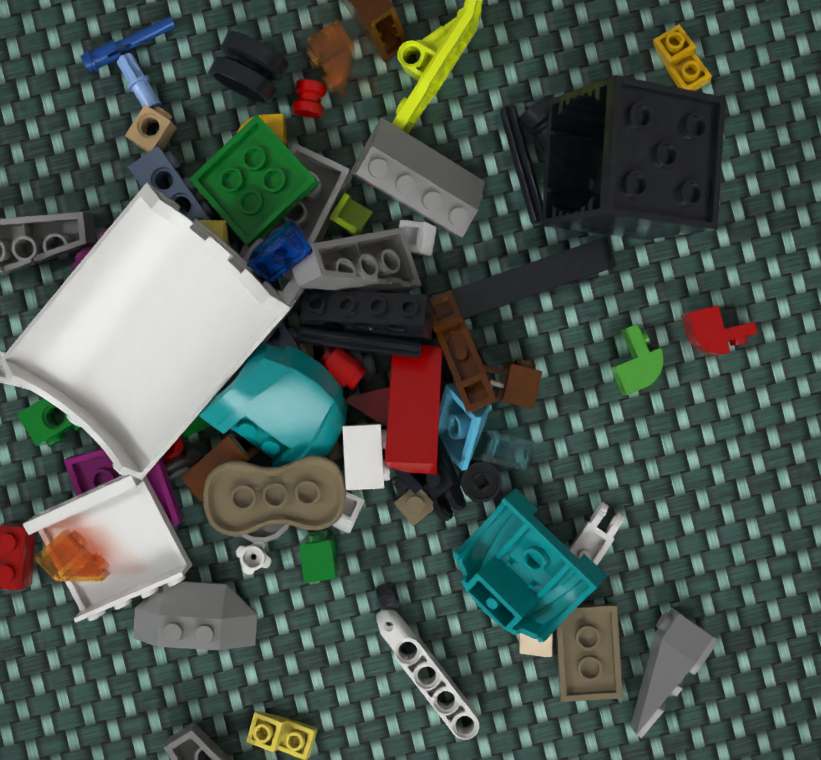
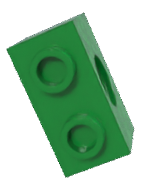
M44 398L17 414L36 446L48 445L49 448L55 446L65 439L64 433L73 428L75 431H78L82 427L71 423L66 417L67 414H65L62 424L56 423L54 413L58 408Z
M327 529L308 532L309 535H306L299 544L304 583L336 579L340 567L335 533L327 534Z

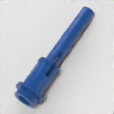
M169 16L117 42L112 39L110 42L91 51L86 49L84 50L85 54L81 55V59L89 73L93 71L98 73L99 68L119 59L122 53L176 27Z

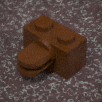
M518 359V361L515 360L514 364L504 363L502 369L483 364L487 373L500 376L499 381L489 379L491 385L497 387L496 398L498 401L525 408H534L543 372L535 369V363Z

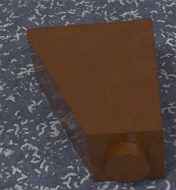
M342 0L383 62H386L398 53L399 47L407 41L395 6L390 0Z
M234 431L184 474L181 479L185 482L189 491L201 502L203 500L205 481L214 468L230 461L250 463L263 451Z

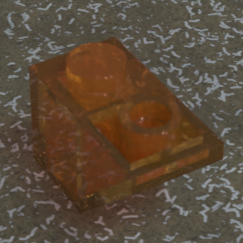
M337 19L306 39L309 46L306 54L313 66L316 68L320 65L326 74L322 79L330 93L332 94L336 91L342 99L347 94L356 54L354 44Z
M68 529L62 531L34 557L35 561L55 581L102 582L110 574L107 570L109 564L98 553L92 555L85 547L87 544L86 540L75 530L73 532H70Z

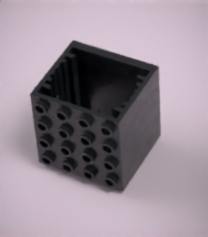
M614 75L550 99L541 226L641 240L718 230L726 98Z

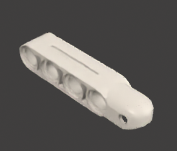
M382 609L376 614L379 631L394 651L396 660L452 733L462 740L473 738L479 730L478 716L473 706L420 637L413 633L400 614L394 609ZM404 642H412L416 646V651L406 655L400 651L399 647ZM426 666L432 667L435 670V674L429 679H424L418 674L421 668ZM443 691L451 692L454 695V698L448 703H442L437 699L438 695ZM462 716H468L473 720L467 727H460L456 724L457 720Z

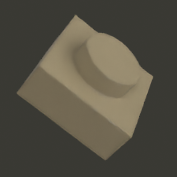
M409 489L394 501L396 507L413 527L434 509L432 499L423 489L419 490L416 494Z

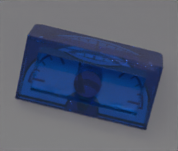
M290 219L252 250L246 265L270 284H273L311 255L313 250L294 220Z

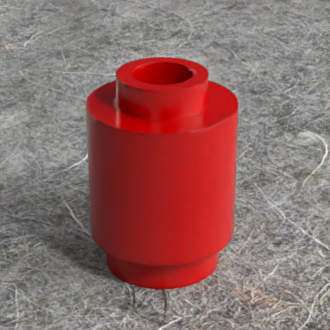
M329 347L319 361L342 387L345 388L347 386L352 390L367 371L361 366L363 364L361 361L342 348L334 350Z

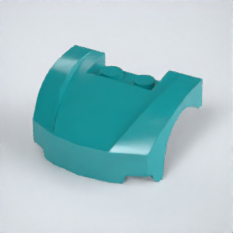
M261 342L248 357L243 369L235 380L225 390L212 398L200 412L199 417L223 434L231 428L273 459L271 467H280L306 456L326 457L337 442L342 426L346 422L348 406L343 397L341 385L321 363L289 345L285 349H281L268 344L263 345Z
M515 488L501 501L490 517L454 551L453 558L457 559V563L464 576L461 580L462 585L485 614L513 635L522 633L537 639L541 643L550 637L560 624L603 582L607 575L585 554L578 559L534 516L538 509Z

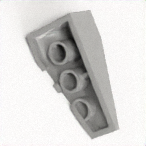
M671 608L669 613L665 612L656 625L658 629L655 632L630 725L635 734L640 738L646 734L662 715L666 707L665 700L668 696L672 697L675 695L677 697L683 689V678L688 672L693 675L698 672L719 641L674 608Z

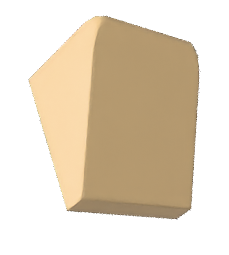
M519 633V653L552 657L553 633L546 641L541 643L537 639Z

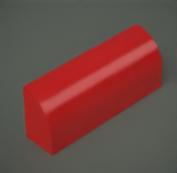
M422 345L419 358L392 355L385 463L395 470L408 473L437 474L442 378L441 346Z

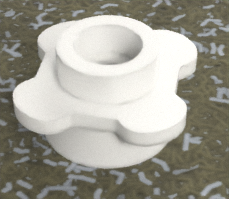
M253 542V544L246 547L242 545L237 548L236 555L240 558L243 566L242 570L245 574L251 575L261 567L268 568L270 566L271 557L267 556L264 550V542ZM252 554L257 556L255 560L251 558Z

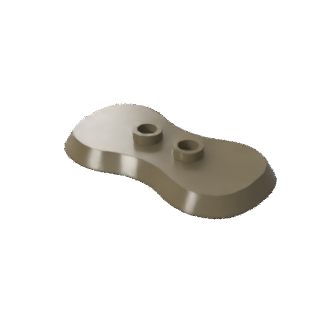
M306 456L284 466L271 468L243 461H230L217 466L207 476L203 492L204 509L210 525L216 531L229 536L247 535L273 524H288L305 530H322L332 526L342 516L346 504V485L339 466L332 460L322 456Z

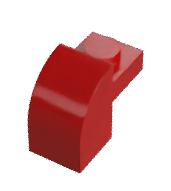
M718 305L681 315L689 342L697 350L708 355L729 354L731 352L728 341L730 346L749 342L748 336L758 334L755 322L724 329Z

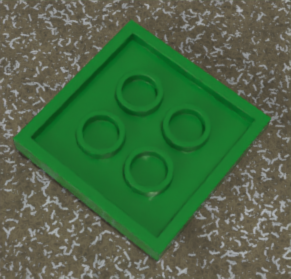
M257 114L189 178L191 183L219 215L226 220V223L248 247H251L259 238L268 233L319 184L317 179Z

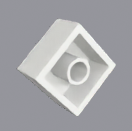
M380 423L342 426L346 490L384 488V481L390 480V469L382 456V449H386L387 429H381Z

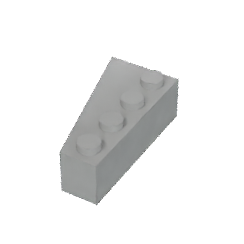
M402 227L312 243L309 245L312 250L297 262L293 258H288L293 262L291 268L298 287L335 291L404 294L422 286Z

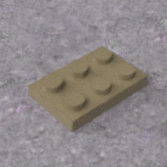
M615 603L579 605L555 630L560 701L623 698L617 605Z

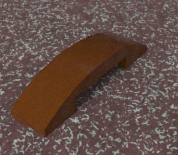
M449 290L431 298L430 301L434 306L432 328L438 337L466 412L469 414L497 402L480 355L452 291Z

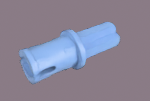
M133 54L121 55L117 60V64L129 83L127 87L129 91L134 92L142 107L146 105L153 110L156 106L161 107L162 102L158 99L149 83L150 77L144 75Z

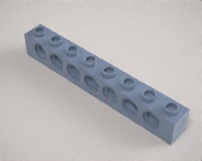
M157 146L128 166L141 187L147 182L178 205L182 201H190L191 208L184 215L192 221L195 218L198 220H212L216 216L205 200L200 203L194 195L198 189L191 183L188 175L184 178L180 175L177 168L181 165L170 150L165 153ZM166 176H172V186L162 190L160 188L161 180ZM228 233V238H229V243H230V242L233 241V239L231 238V236H230L229 233ZM257 275L256 278L263 284L262 280ZM283 321L278 326V338L266 343L281 349H285L289 345L299 350L297 330L294 326L288 329Z

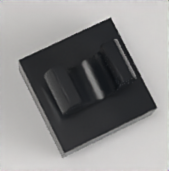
M394 471L399 479L393 485L401 494L408 487L416 494L426 484L424 477L420 473Z

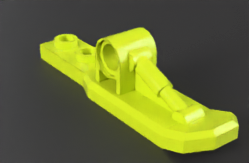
M465 0L464 7L458 10L457 16L443 27L440 26L422 40L406 41L399 47L398 60L404 72L418 82L408 99L405 97L399 103L396 109L397 116L392 122L393 125L408 134L411 132L421 114L435 97L475 35L482 12L483 0ZM410 55H421L416 63H406Z

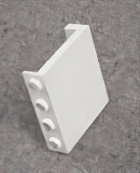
M121 475L44 510L23 523L28 535L39 532L80 609V612L73 618L75 623L85 618L89 621L95 620L105 614L106 609L113 606L115 610H118L131 603V598L138 595L146 598L159 590L158 587L166 583L169 587L174 586L186 578L185 573L192 566L147 476L141 480L130 475Z

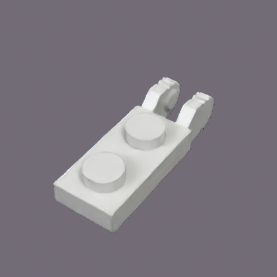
M604 502L600 503L592 514L590 521H586L569 547V550L578 559L585 554L592 562L598 565L614 541L613 537L623 523L625 516L617 513L611 519L606 531L603 532L597 526L606 515L609 506Z

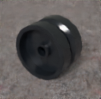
M228 31L220 47L226 56H216L208 73L216 81L241 96L269 105L277 90L271 80H281L289 63L278 52L260 41L236 31Z

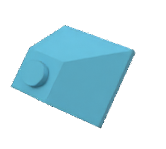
M456 383L445 385L440 405L439 435L448 455L462 471L467 470L492 404L468 414Z

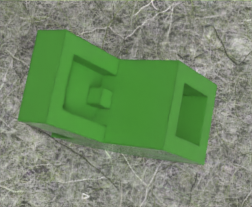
M638 324L621 330L632 359L610 367L621 395H629L650 386L658 378L663 368L662 349L648 350L647 346L650 345L649 337L645 329H640Z

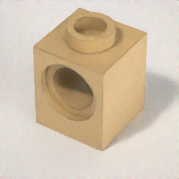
M144 105L125 137L146 152H150L157 146L164 150L177 127L170 121L172 116L158 106L153 110ZM153 123H158V132L155 135L148 136L147 128Z

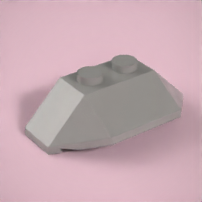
M181 581L170 587L166 583L159 586L157 592L146 597L135 607L133 638L156 647L226 650L256 645L258 613L253 608H250L227 583Z

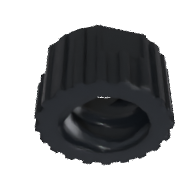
M391 581L377 586L376 594L383 610H393L401 607L398 593Z

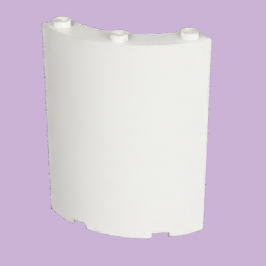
M147 182L0 359V363L6 373L5 377L11 384L17 387L23 386L62 410L67 414L66 417L71 423L82 427L101 446L113 462V468L123 476L130 475L141 480L291 309L268 282L265 281L262 284L252 274L255 269L233 248L197 218L192 221L179 211L180 205Z

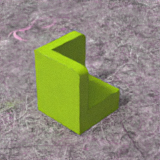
M345 192L330 215L329 220L332 225L347 234L356 236L361 234L373 212L352 200L351 196Z

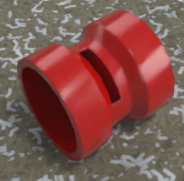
M307 79L297 80L295 91L298 94V99L293 103L292 112L302 117L322 118L324 107L320 102L326 95V84Z

